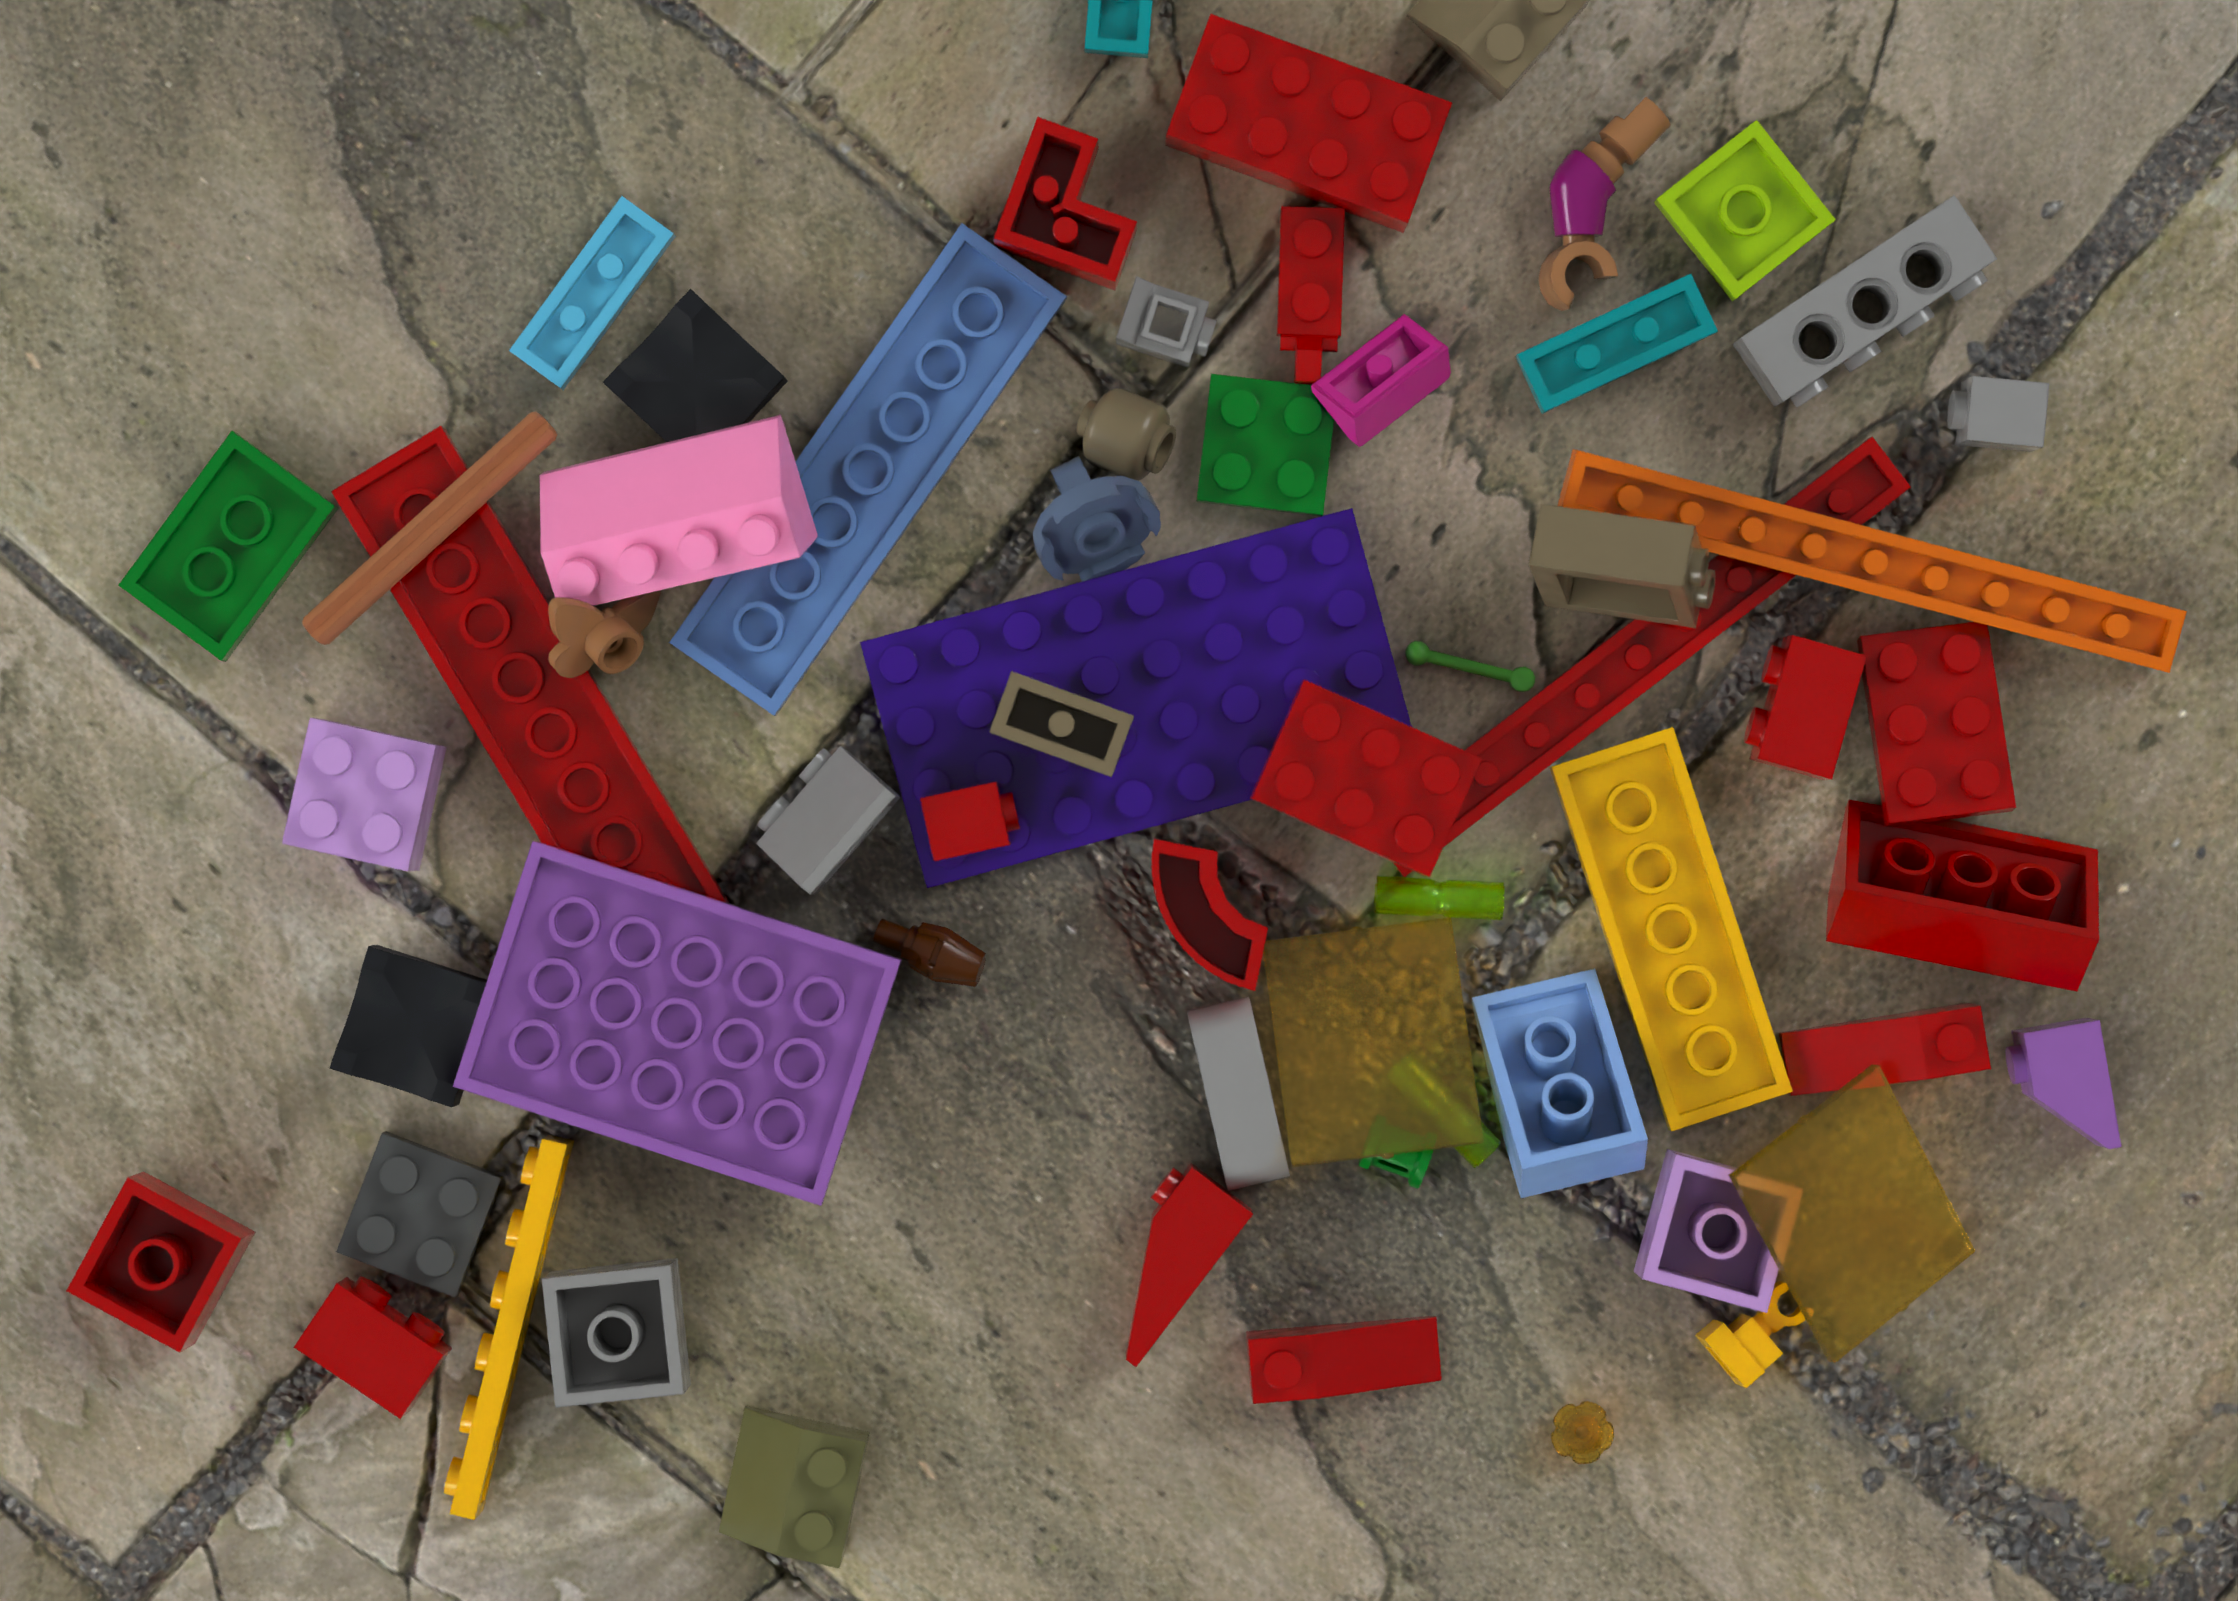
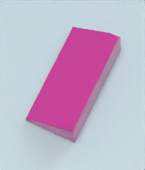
M1403 314L1312 384V393L1347 437L1357 446L1361 447L1447 381L1451 374L1449 350L1445 344L1406 314Z

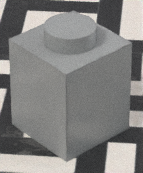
M1972 376L1962 381L1960 391H1952L1948 405V428L1957 429L1955 445L2033 452L2043 448L2050 383Z

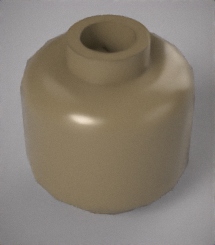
M1121 388L1109 390L1098 402L1090 400L1080 414L1076 429L1077 435L1083 437V454L1089 464L1114 475L1125 476L1137 481L1143 479L1150 472L1157 474L1163 469L1171 455L1176 439V429L1170 425V416L1165 406Z

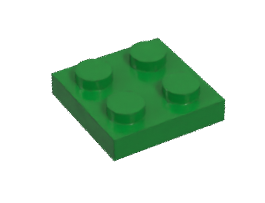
M1211 374L1196 502L1323 516L1334 419L1312 393L1311 385Z

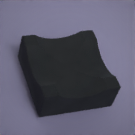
M692 289L688 290L655 330L603 381L615 395L666 442L749 423L788 382L770 362L743 339Z
M380 945L368 946L352 1006L329 1069L400 1089L449 1107L459 1105L464 1090L453 1087L487 979Z

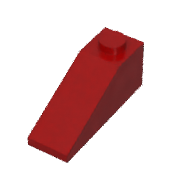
M1967 1002L1779 1033L1784 1066L1793 1092L1789 1093V1096L1927 1080L1991 1069L1981 1005Z
M1193 1163L1189 1164L1183 1174L1173 1167L1150 1197L1159 1205L1152 1213L1126 1348V1360L1135 1367L1141 1362L1253 1215V1211L1249 1206Z
M1436 1316L1246 1331L1250 1389L1253 1404L1320 1399L1442 1380Z

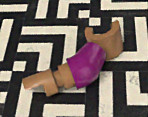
M1647 97L1625 119L1615 116L1600 131L1599 135L1602 139L1600 143L1590 141L1581 152L1573 149L1556 169L1549 191L1555 237H1563V246L1548 254L1541 265L1538 281L1541 294L1547 303L1558 310L1570 309L1575 296L1566 284L1565 279L1566 267L1571 260L1578 259L1587 263L1593 272L1594 279H1610L1618 276L1614 259L1606 249L1595 243V237L1603 235L1607 201L1616 192L1614 183L1624 174L1622 165L1624 163L1633 165L1671 125L1662 110Z

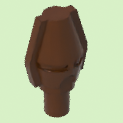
M881 919L873 938L874 943L900 952L901 959L908 961L911 969L936 982L976 987L985 966V952L951 929L922 922L920 927L913 925L909 929L886 919Z

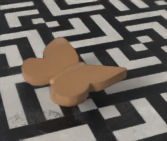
M661 590L622 599L612 608L606 607L602 611L580 600L563 597L553 598L548 606L551 631L560 642L549 653L548 662L560 676L567 678L584 674L591 668L594 662L607 674H616L626 670L635 663L642 652L644 637L641 632L648 626L654 615Z

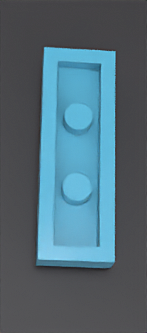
M621 196L509 351L564 391L676 237L674 233Z

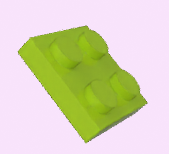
M1757 120L1654 201V204L1732 302L1836 220Z

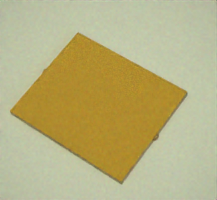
M1451 917L1371 928L1354 926L1347 931L1265 941L1263 957L1292 1167L1378 1156L1390 1159L1395 1154L1483 1143L1484 1139Z
M1872 1064L1810 1113L1802 1115L1797 1123L1729 1174L1734 1187L1825 1357L1832 1363L1840 1360L1896 1314L1906 1310L1911 1302L1976 1252L1883 1071L1878 1065Z

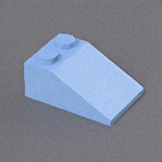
M1596 969L1472 997V1006L1501 1131L1520 1198L1643 1170L1645 1168L1648 1138Z

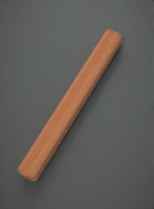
M536 411L529 413L312 609L302 621L307 632L318 643L323 645L330 644L555 441L557 433L552 425L540 413Z

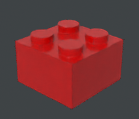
M143 1171L127 1177L66 1291L180 1353L194 1345L198 1340L251 1242L255 1231Z

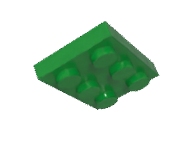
M231 431L118 586L219 660L226 662L339 507L238 433Z

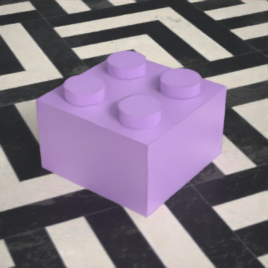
M310 718L282 844L407 872L419 871L447 747L329 720Z
M1667 1149L1633 1272L1643 1280L1767 1313L1801 1188L1787 1181Z

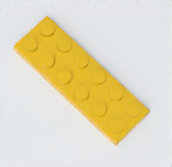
M1670 727L1549 767L1668 1130L1672 1132L1793 1092L1674 728Z

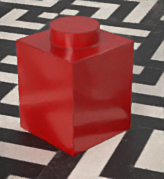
M998 782L920 798L933 861L1011 845L1009 832L1020 830L1013 793L1000 794Z

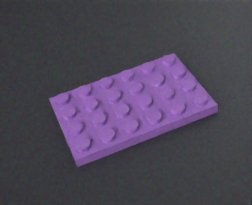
M532 841L453 1087L821 1206L902 959L538 841Z

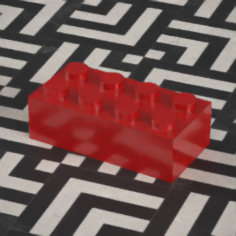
M1210 14L1167 130L1165 146L1328 206L1345 208L1347 213L1404 233L1453 102Z

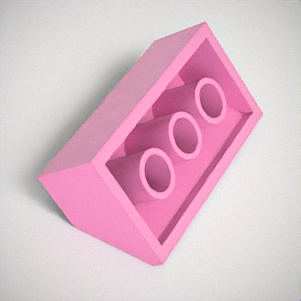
M781 415L543 472L540 475L541 556L555 598H572L587 602L593 606L800 558L818 537Z

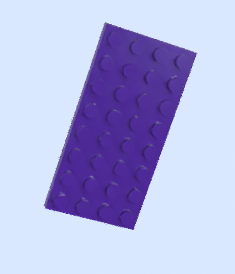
M1352 508L860 642L927 888L1252 800L1250 799L1252 791L1299 685L1304 679L1412 727ZM1011 671L1134 716L1112 778L989 732ZM991 782H998L1000 794L1013 793L1020 830L1009 832L1011 845L933 861L920 798Z

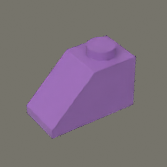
M2081 1018L2011 1030L2014 1045L2007 1046L2005 1051L2011 1082L2013 1084L2021 1083L2024 1095L2095 1145L2107 1149L2122 1147L2100 1020Z

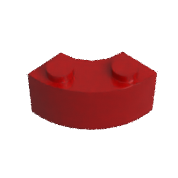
M1153 838L1151 853L1153 889L1161 914L1174 938L1183 950L1208 972L1238 987L1256 991L1268 927L1243 917L1227 901L1217 877V851Z

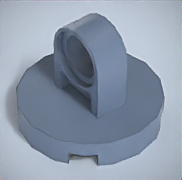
M1079 456L1050 470L1061 495L1056 497L1040 514L1033 530L1035 551L1043 567L1053 578L1063 581V573L1079 574L1083 582L1123 571L1136 563L1145 554L1141 543L1149 536L1150 531L1155 536L1158 535L1161 522L1160 511L1155 501L1140 481L1125 476L1098 477L1091 480Z

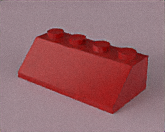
M1849 799L1845 808L1828 893L1826 941L2077 992L2099 942L2098 849L1950 819L1885 827L1882 806Z

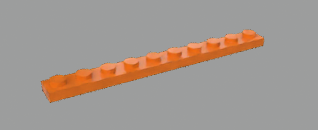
M1575 449L1571 453L1557 505L1560 507L1695 525L1701 547L1708 549L1711 553L2168 673L2171 670L2187 611Z

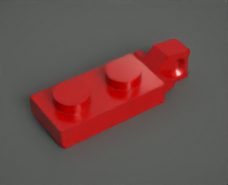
M1281 206L1277 336H1280V351H1295L1294 383L1312 385L1321 378L1322 352H1337L1338 338L1341 337L1345 208Z

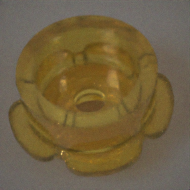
M1582 1401L1577 1406L1572 1403L1566 1404L1554 1416L1553 1424L1555 1425V1431L1551 1433V1441L1553 1447L1561 1456H1570L1577 1464H1589L1597 1461L1604 1450L1610 1448L1614 1439L1613 1425L1605 1419V1410L1594 1402ZM1580 1426L1588 1429V1434L1584 1438H1579L1576 1435V1430Z

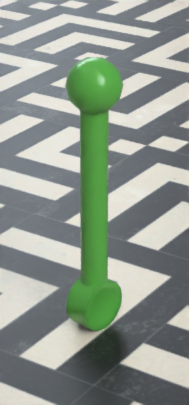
M1422 641L1411 642L1405 650L1407 661L1414 666H1420L1428 662L1508 682L1513 690L1517 692H1526L1535 684V675L1527 667L1509 670L1429 650L1426 643Z

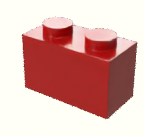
M1795 635L1783 637L1781 647L1771 645L1761 677V682L1770 684L1764 708H1753L1744 737L1745 744L1753 745L1749 760L1821 780H1832L1867 656Z
M362 1276L356 1282L346 1277L336 1283L294 1348L401 1419L412 1409L452 1347L441 1340L445 1332L425 1316L413 1312L408 1318L388 1305L392 1296L378 1284Z

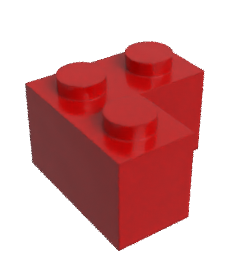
M1037 117L994 235L995 246L1006 252L1115 291L1137 232V221L1080 201L1099 150L1098 138Z

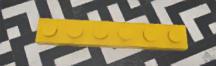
M548 1135L542 1138L540 1148L530 1146L526 1154L520 1183L530 1185L525 1209L515 1208L513 1210L505 1240L506 1246L515 1248L509 1272L499 1270L490 1300V1308L499 1310L494 1334L483 1333L475 1360L474 1369L484 1372L479 1396L468 1395L460 1421L459 1432L469 1434L464 1457H453L446 1477L444 1494L454 1496L449 1513L451 1515L475 1520L484 1509L574 1140Z

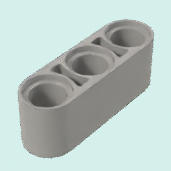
M1249 997L1187 1010L1227 1190L1231 1191L1290 1177Z

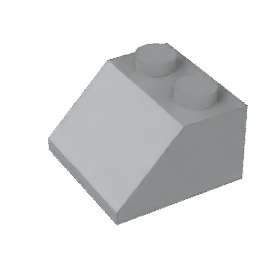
M842 746L833 755L823 748L799 775L807 785L796 798L789 803L783 796L780 797L757 824L765 833L756 844L810 895L820 892L901 798L897 792Z

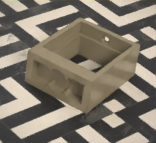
M1541 504L1528 565L1545 606L1696 628L1700 607L1709 609L1712 603L1715 588V570L1708 569L1709 550L1701 547L1695 525Z

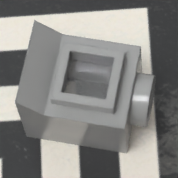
M1136 276L1116 336V345L1189 368L1193 353L1206 356L1217 320L1205 317L1209 307L1208 301L1153 284Z

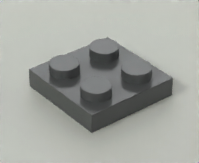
M385 1131L380 1136L336 1252L456 1298L460 1294L504 1176Z

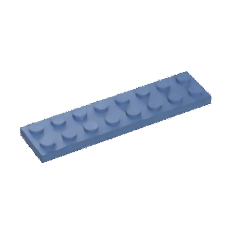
M961 223L795 461L818 534L816 540L800 558L715 577L669 643L776 716L1065 303L1067 296Z

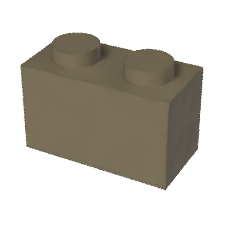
M1011 671L989 732L1112 778L1134 716Z

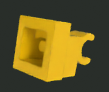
M1784 1281L1775 1283L1767 1313L1757 1311L1753 1317L1742 1313L1728 1326L1721 1321L1713 1319L1695 1335L1735 1384L1744 1388L1749 1387L1765 1373L1764 1370L1783 1354L1769 1337L1772 1333H1776L1784 1326H1797L1803 1323L1810 1315L1811 1309L1803 1305L1796 1308L1790 1315L1780 1313L1777 1305L1778 1299L1789 1290V1283Z

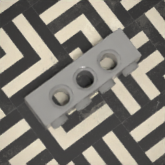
M1954 195L1742 336L1732 345L1774 407L1790 398L1795 407L1798 408L1829 387L1822 377L1824 374L1842 362L1849 373L1882 352L1875 340L1895 327L1902 337L1906 336L1935 316L1928 306L1947 292L1957 302L1987 282L1988 279L1982 272V269L1997 260V258ZM1922 256L1932 263L1935 270V280L1931 287H1918L1908 279L1906 263L1909 257ZM1868 291L1879 298L1882 304V316L1878 323H1865L1855 315L1852 302L1856 292ZM1814 326L1826 333L1830 347L1825 358L1813 359L1801 350L1799 335L1804 327Z

